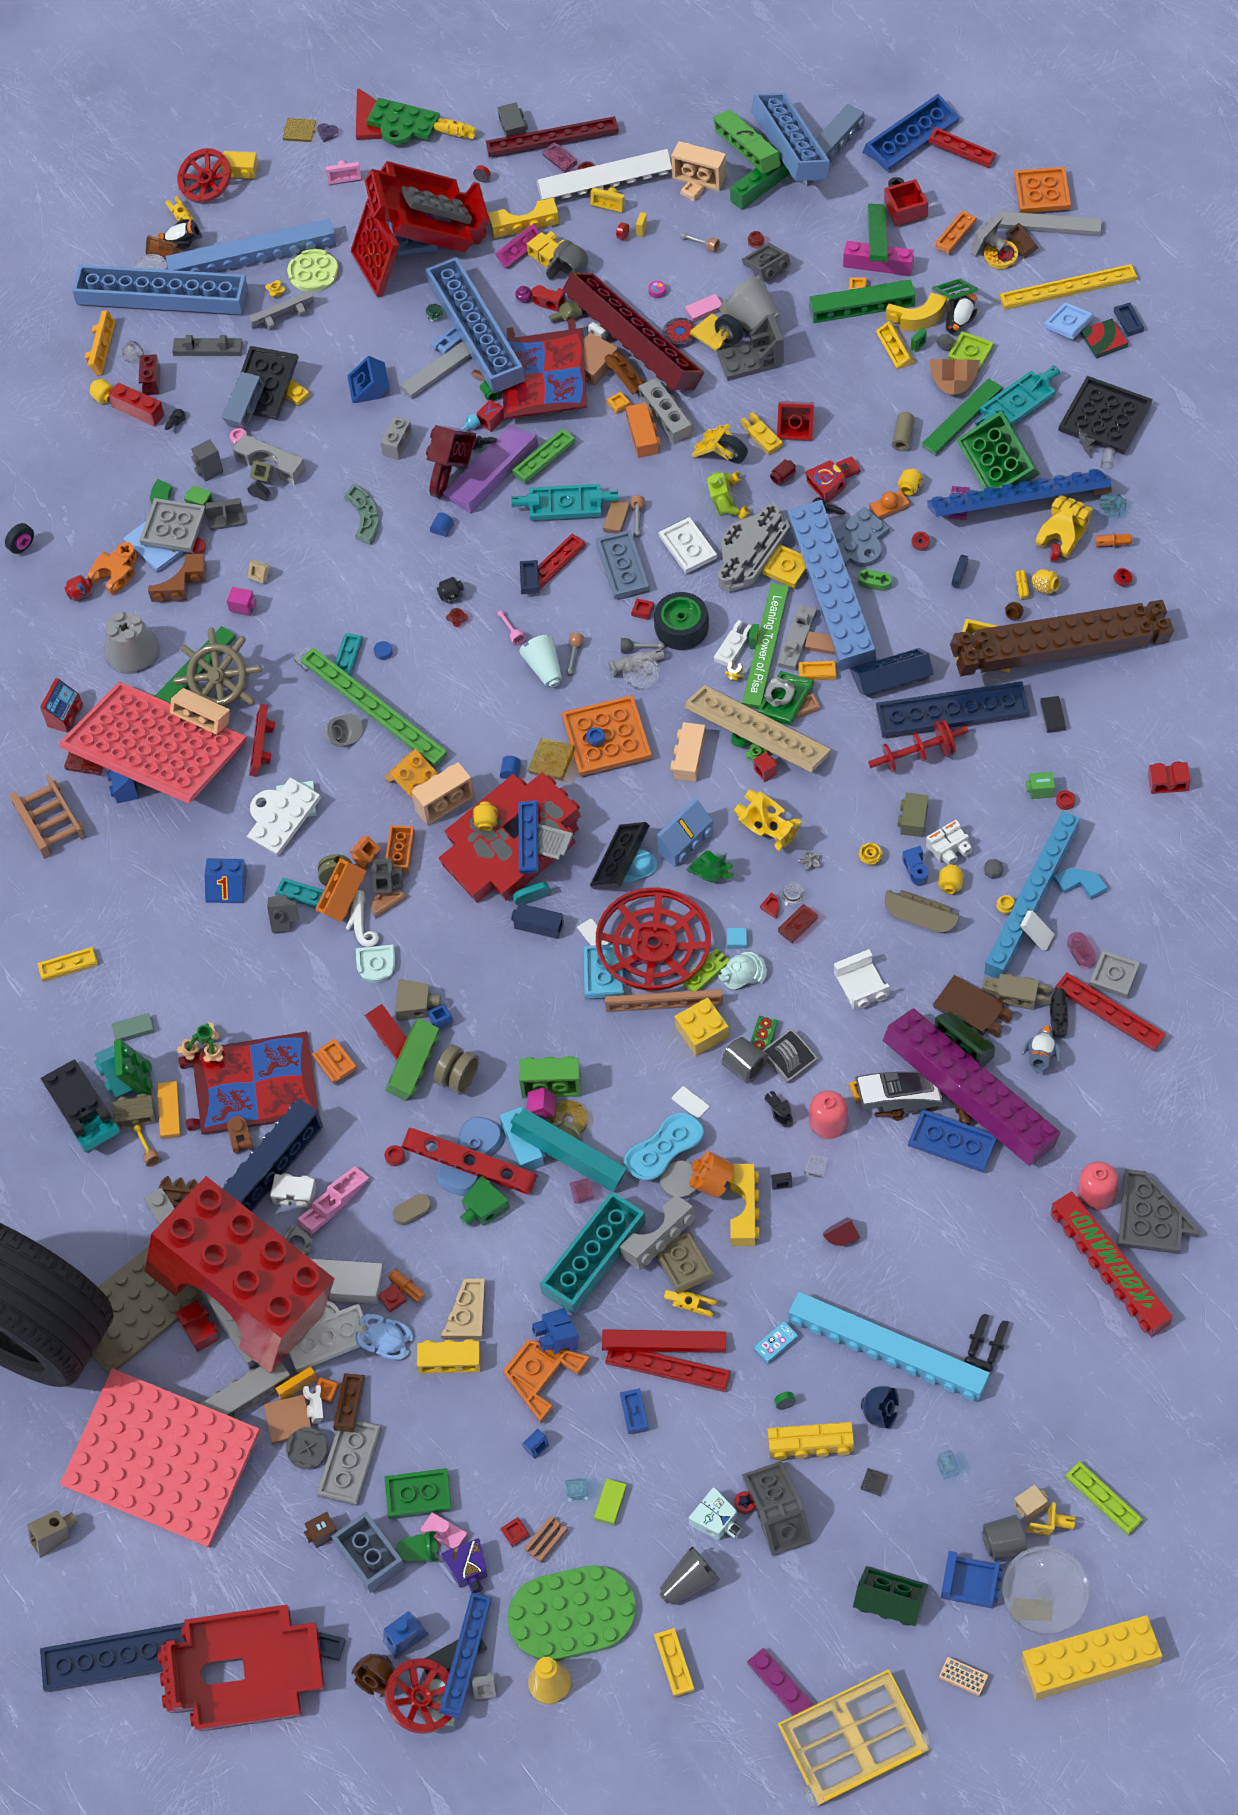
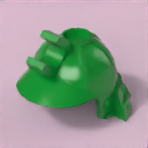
M706 850L686 868L689 873L698 875L708 882H717L722 877L730 879L734 875V873L727 871L733 867L732 863H726L727 852L718 857L711 851Z

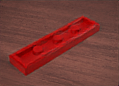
M935 127L928 140L930 144L986 168L991 166L996 157L995 152Z
M572 533L538 565L539 590L586 546L583 540Z

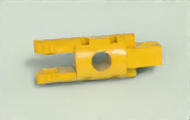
M439 118L438 122L433 126L436 131L468 139L476 137V127L463 122Z
M178 196L174 197L176 202L174 206L169 200L165 202L177 221L183 219L194 221V218Z
M666 1290L664 1294L666 1300L673 1301L672 1306L710 1318L713 1317L714 1313L701 1309V1304L704 1302L713 1306L718 1301L688 1291L677 1294L676 1292ZM689 1299H692L691 1304H687Z

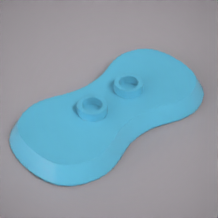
M676 1113L669 1116L651 1138L628 1150L624 1157V1166L629 1173L638 1179L645 1181L656 1179L664 1172L669 1162L675 1156L695 1147L704 1134L702 1124L695 1117L687 1113Z

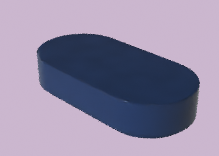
M961 555L952 578V587L959 588L968 563V556Z

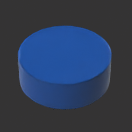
M381 641L374 646V654L378 659L386 660L391 657L393 651L390 643Z
M598 727L589 729L586 733L588 744L591 746L602 745L605 741L604 731Z

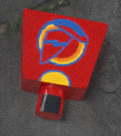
M829 460L805 472L806 481L825 501H831L846 487L845 475L851 472L847 463L837 467L833 461Z

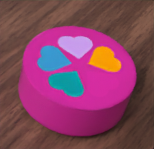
M653 281L649 284V294L652 297L660 298L665 295L666 286L662 281Z

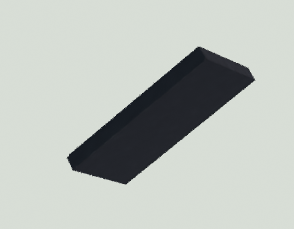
M647 822L620 824L590 883L593 889L621 886L650 827Z

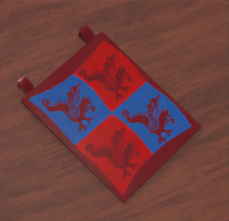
M574 318L568 319L569 330L515 337L514 328H507L506 340L523 366L525 381L503 390L504 420L587 408L583 329H576Z
M307 1031L221 1045L223 1046V1060L220 1062H205L204 1048H200L199 1052L194 1054L193 1060H187L185 1056L178 1058L181 1069H187L191 1066L194 1069L200 1119H187L186 1126L188 1131H195L201 1128L202 1135L227 1131L228 1121L234 1116L243 1117L248 1127L276 1123L279 1118H283L287 1113L289 1106L299 1098L318 1110Z

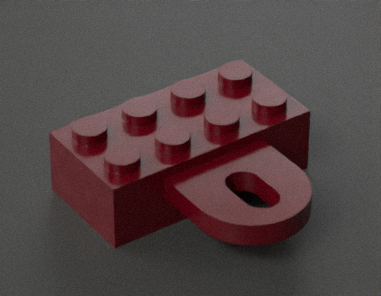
M435 425L430 434V438H432L431 443L426 450V460L435 462L429 487L432 497L441 498L443 496V492L448 485L452 466L468 468L477 433Z

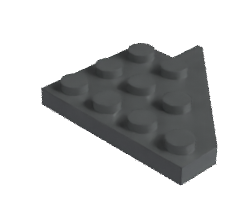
M1125 1169L1118 1246L1180 1254L1182 1235L1199 1237L1200 1231L1146 1171Z

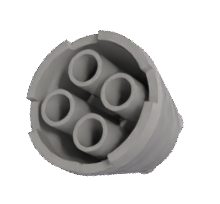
M759 275L756 278L752 276L734 289L735 292L730 295L729 300L725 299L719 308L723 315L729 314L736 318L742 328L749 333L766 315L773 314L775 320L780 316L764 281Z
M117 611L106 625L104 654L112 669L123 674H136L137 671L153 665L159 655V644L155 634L141 620L139 615L132 612Z

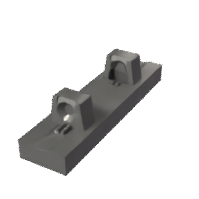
M186 335V338H174L172 353L173 356H241L243 341L242 338H227V335H220V338H193V335Z

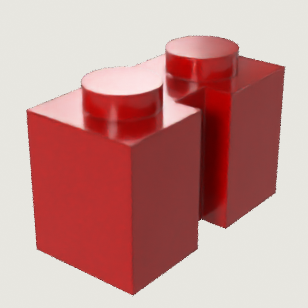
M1177 761L1173 762L1171 766H1165L1162 763L1149 765L1148 779L1151 794L1189 791L1191 780L1187 762Z
M197 1300L175 1312L178 1321L197 1353L219 1340L216 1334L219 1332L214 1321L209 1322L206 1318L210 1316L204 1305L200 1307Z

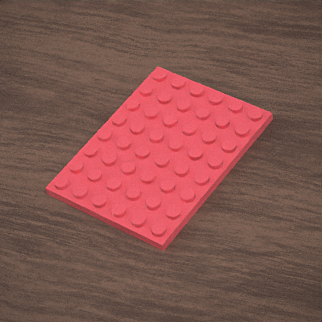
M118 682L60 741V748L190 804L245 744L247 736L226 727L216 735L171 714L170 703Z
M112 1368L60 1485L210 1548L261 1429Z

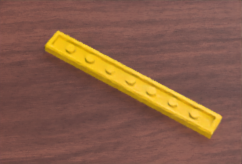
M1129 264L1000 293L999 298L1003 309L1008 310L1137 281V275L1133 265Z

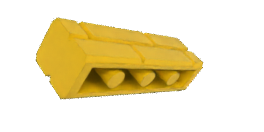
M852 1422L768 1428L770 1458L785 1460L788 1456H795L797 1459H804L808 1455L814 1454L817 1457H826L829 1453H837L841 1456L848 1455L850 1452H854Z

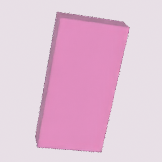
M713 294L685 306V311L692 322H695L720 311L719 308L722 303L717 295Z

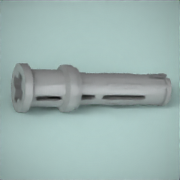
M662 648L632 657L623 656V659L616 661L610 660L608 665L611 675L616 676L620 672H630L632 668L665 659Z

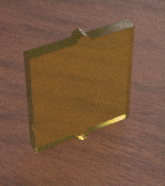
M287 118L283 141L312 142L316 120Z

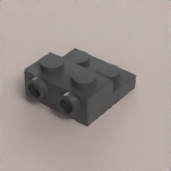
M771 243L742 258L743 265L752 269L754 276L757 277L759 275L763 281L772 279L775 274L787 270L791 265L788 253Z

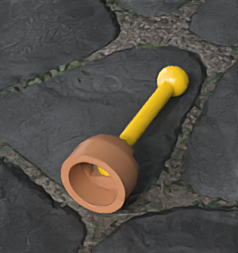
M135 1125L133 1130L138 1134L146 1150L143 1156L146 1166L152 1167L157 1165L161 1160L158 1152L149 1149L141 1133V1126Z

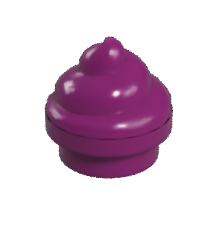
M520 286L515 292L516 299L521 303L529 302L532 298V290L527 286Z

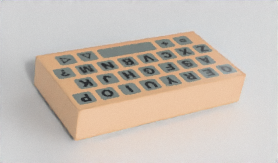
M947 1657L939 1675V1679L977 1696H980L988 1678L987 1674Z

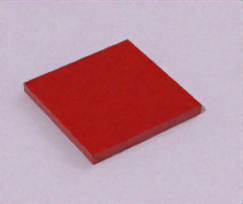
M367 199L350 252L376 296L383 297L400 245L386 221L373 218L370 202Z

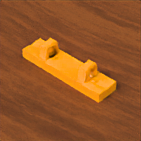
M107 310L101 311L99 323L92 327V332L95 335L92 350L85 354L88 366L96 375L103 374L116 320Z

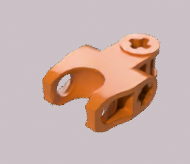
M123 542L117 546L111 555L107 552L100 554L87 575L91 583L95 584L104 577H111L106 585L108 593L111 595L126 586L134 576L135 569L132 566L137 562V555L134 552L133 545L129 542Z

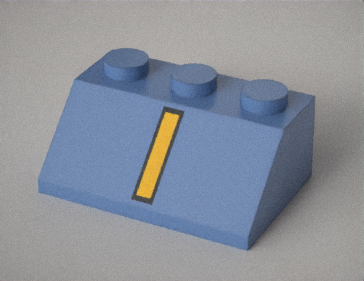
M694 798L657 834L658 854L674 867L679 863H683L692 850H696L705 838L710 837L713 832V820L698 799Z

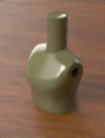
M575 301L565 302L559 307V312L549 315L551 322L559 319L568 322V319L582 316V310Z

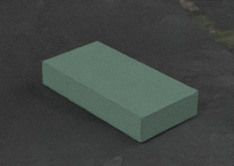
M149 1013L112 1023L115 1040L121 1039L126 1041L154 1032Z

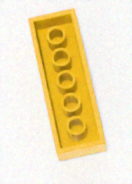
M1148 1615L1022 1651L1021 1660L1034 1698L1038 1700L1161 1663L1162 1653Z

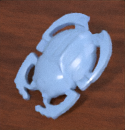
M365 1314L360 1319L359 1325L361 1326L365 1322L364 1325L367 1331L361 1337L360 1332H356V1344L369 1352H374L377 1349L376 1353L386 1359H404L409 1354L405 1344L413 1340L409 1327L397 1320L385 1319V1323H382L384 1317L375 1314ZM371 1319L377 1321V1323L368 1324L367 1322ZM397 1326H399L404 1331L405 1335H403L402 1331ZM363 1338H366V1340L369 1341L371 1346L367 1345L363 1341ZM398 1351L400 1352L398 1355H388L396 1353Z

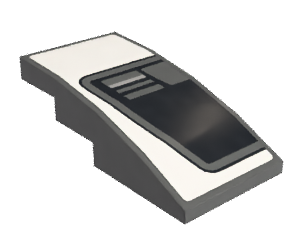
M896 1071L855 1076L863 1111L883 1107L884 1112L903 1108L904 1113L943 1105L940 1090L919 1072Z

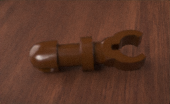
M951 1100L955 1105L956 1113L959 1114V1121L969 1125L971 1121L969 1114Z

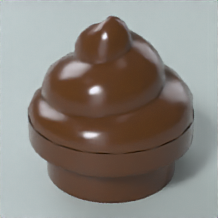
M1010 602L1005 608V614L1011 620L1021 618L1024 612L1023 606L1018 602Z

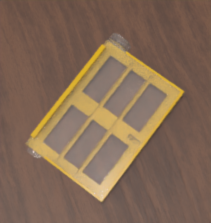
M889 1669L777 1724L807 1786L802 1788V1792L811 1809L930 1750L928 1746L931 1745L928 1734L926 1732L921 1733Z

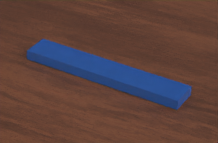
M471 1592L439 1714L458 1719L461 1717L491 1604V1597Z

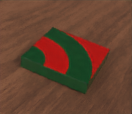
M1112 318L1084 328L1080 333L1096 358L1128 347V342Z

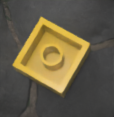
M708 997L674 1016L676 1029L695 1056L729 1038V1026Z

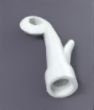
M357 890L356 897L351 902V913L346 930H350L354 924L358 942L365 947H372L377 944L379 936L374 931L364 933L365 892Z

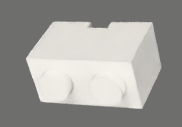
M287 1173L275 1174L270 1197L275 1205L289 1206V1203H296V1207L310 1209L312 1208V1202H314L317 1186L315 1180L309 1176L294 1177Z

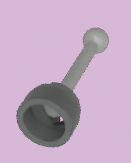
M621 638V652H630L633 647H658L663 649L665 644L663 642L658 644L633 643L628 638Z

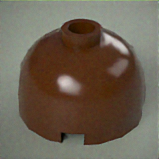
M368 1654L356 1663L351 1674L356 1676L354 1681L363 1691L370 1695H374V1692L381 1694L379 1697H384L386 1683L395 1668L387 1656Z

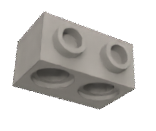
M396 416L393 417L380 442L383 456L397 460L400 459L412 435L410 420Z

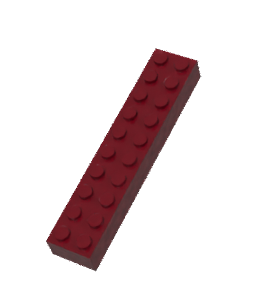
M571 272L562 289L568 298L578 303V307L588 312L590 318L598 321L603 329L608 330L614 339L619 340L625 349L630 350L634 354L633 356L641 360L647 369L652 370L658 379L663 380L669 389L673 391L696 389L705 373L594 273Z

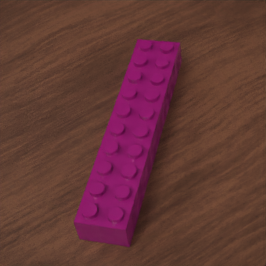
M911 1009L888 1025L882 1041L1028 1166L1055 1147L1061 1134L1058 1129L916 1009Z

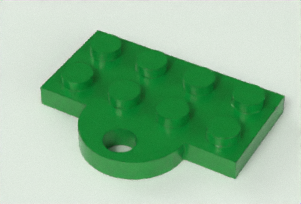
M378 97L366 121L369 126L381 128V136L384 141L393 145H401L410 141L412 137L429 140L434 131L433 126L440 118V113Z

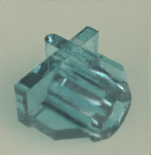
M1105 493L1100 497L1099 504L1108 516H1120V511H1126L1127 499H1123L1120 494Z

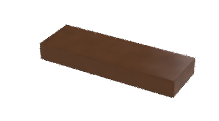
M344 1373L333 1425L335 1431L355 1432L365 1375Z

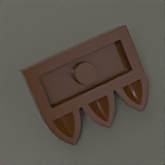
M166 1176L161 1181L159 1188L163 1189L173 1207L176 1208L198 1183L193 1179L185 1188V1182L180 1177L172 1187L170 1177Z

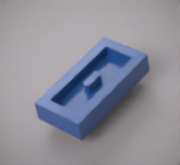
M640 1388L620 1392L628 1434L649 1430Z

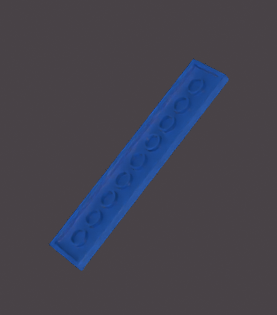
M1091 469L1087 473L1074 472L1070 476L1057 475L1053 479L1039 478L1036 482L1022 481L1018 485L1005 484L1002 485V488L988 487L984 491L970 490L967 494L953 493L950 494V497L944 498L936 496L932 500H927V507L936 517L1111 487V479L1101 470Z

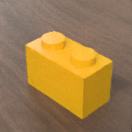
M223 152V155L231 165V178L256 179L259 165L256 152ZM222 164L220 167L221 171L224 172V167Z

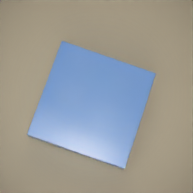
M1065 302L1044 323V326L1048 330L1073 340L1093 319V314Z

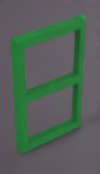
M961 278L932 287L934 291L950 300L978 291L977 287ZM957 283L962 284L946 290H941V288L948 287ZM969 288V290L962 291L953 295L948 294L957 290Z

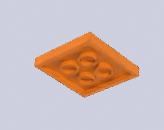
M1065 167L1014 171L1020 213L1071 210Z

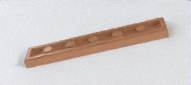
M722 989L605 996L606 1012L691 1007L707 997L713 1005H723Z

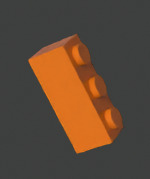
M646 402L626 406V418L637 457L641 458L658 454V447L661 446L659 436L655 435L657 433L656 424L651 421L653 419L652 410L648 409Z
M340 858L315 910L342 922L348 914V908L355 899L360 884L365 878L366 870Z

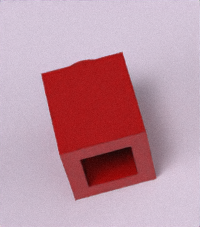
M489 400L476 413L481 426L490 432L504 420L503 407L492 400Z

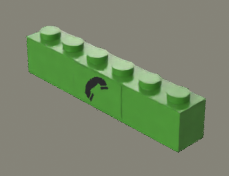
M729 109L713 117L715 131L761 173L764 174L781 166L779 151L773 148L769 142L765 141L762 135L756 133L754 128H751L738 114Z

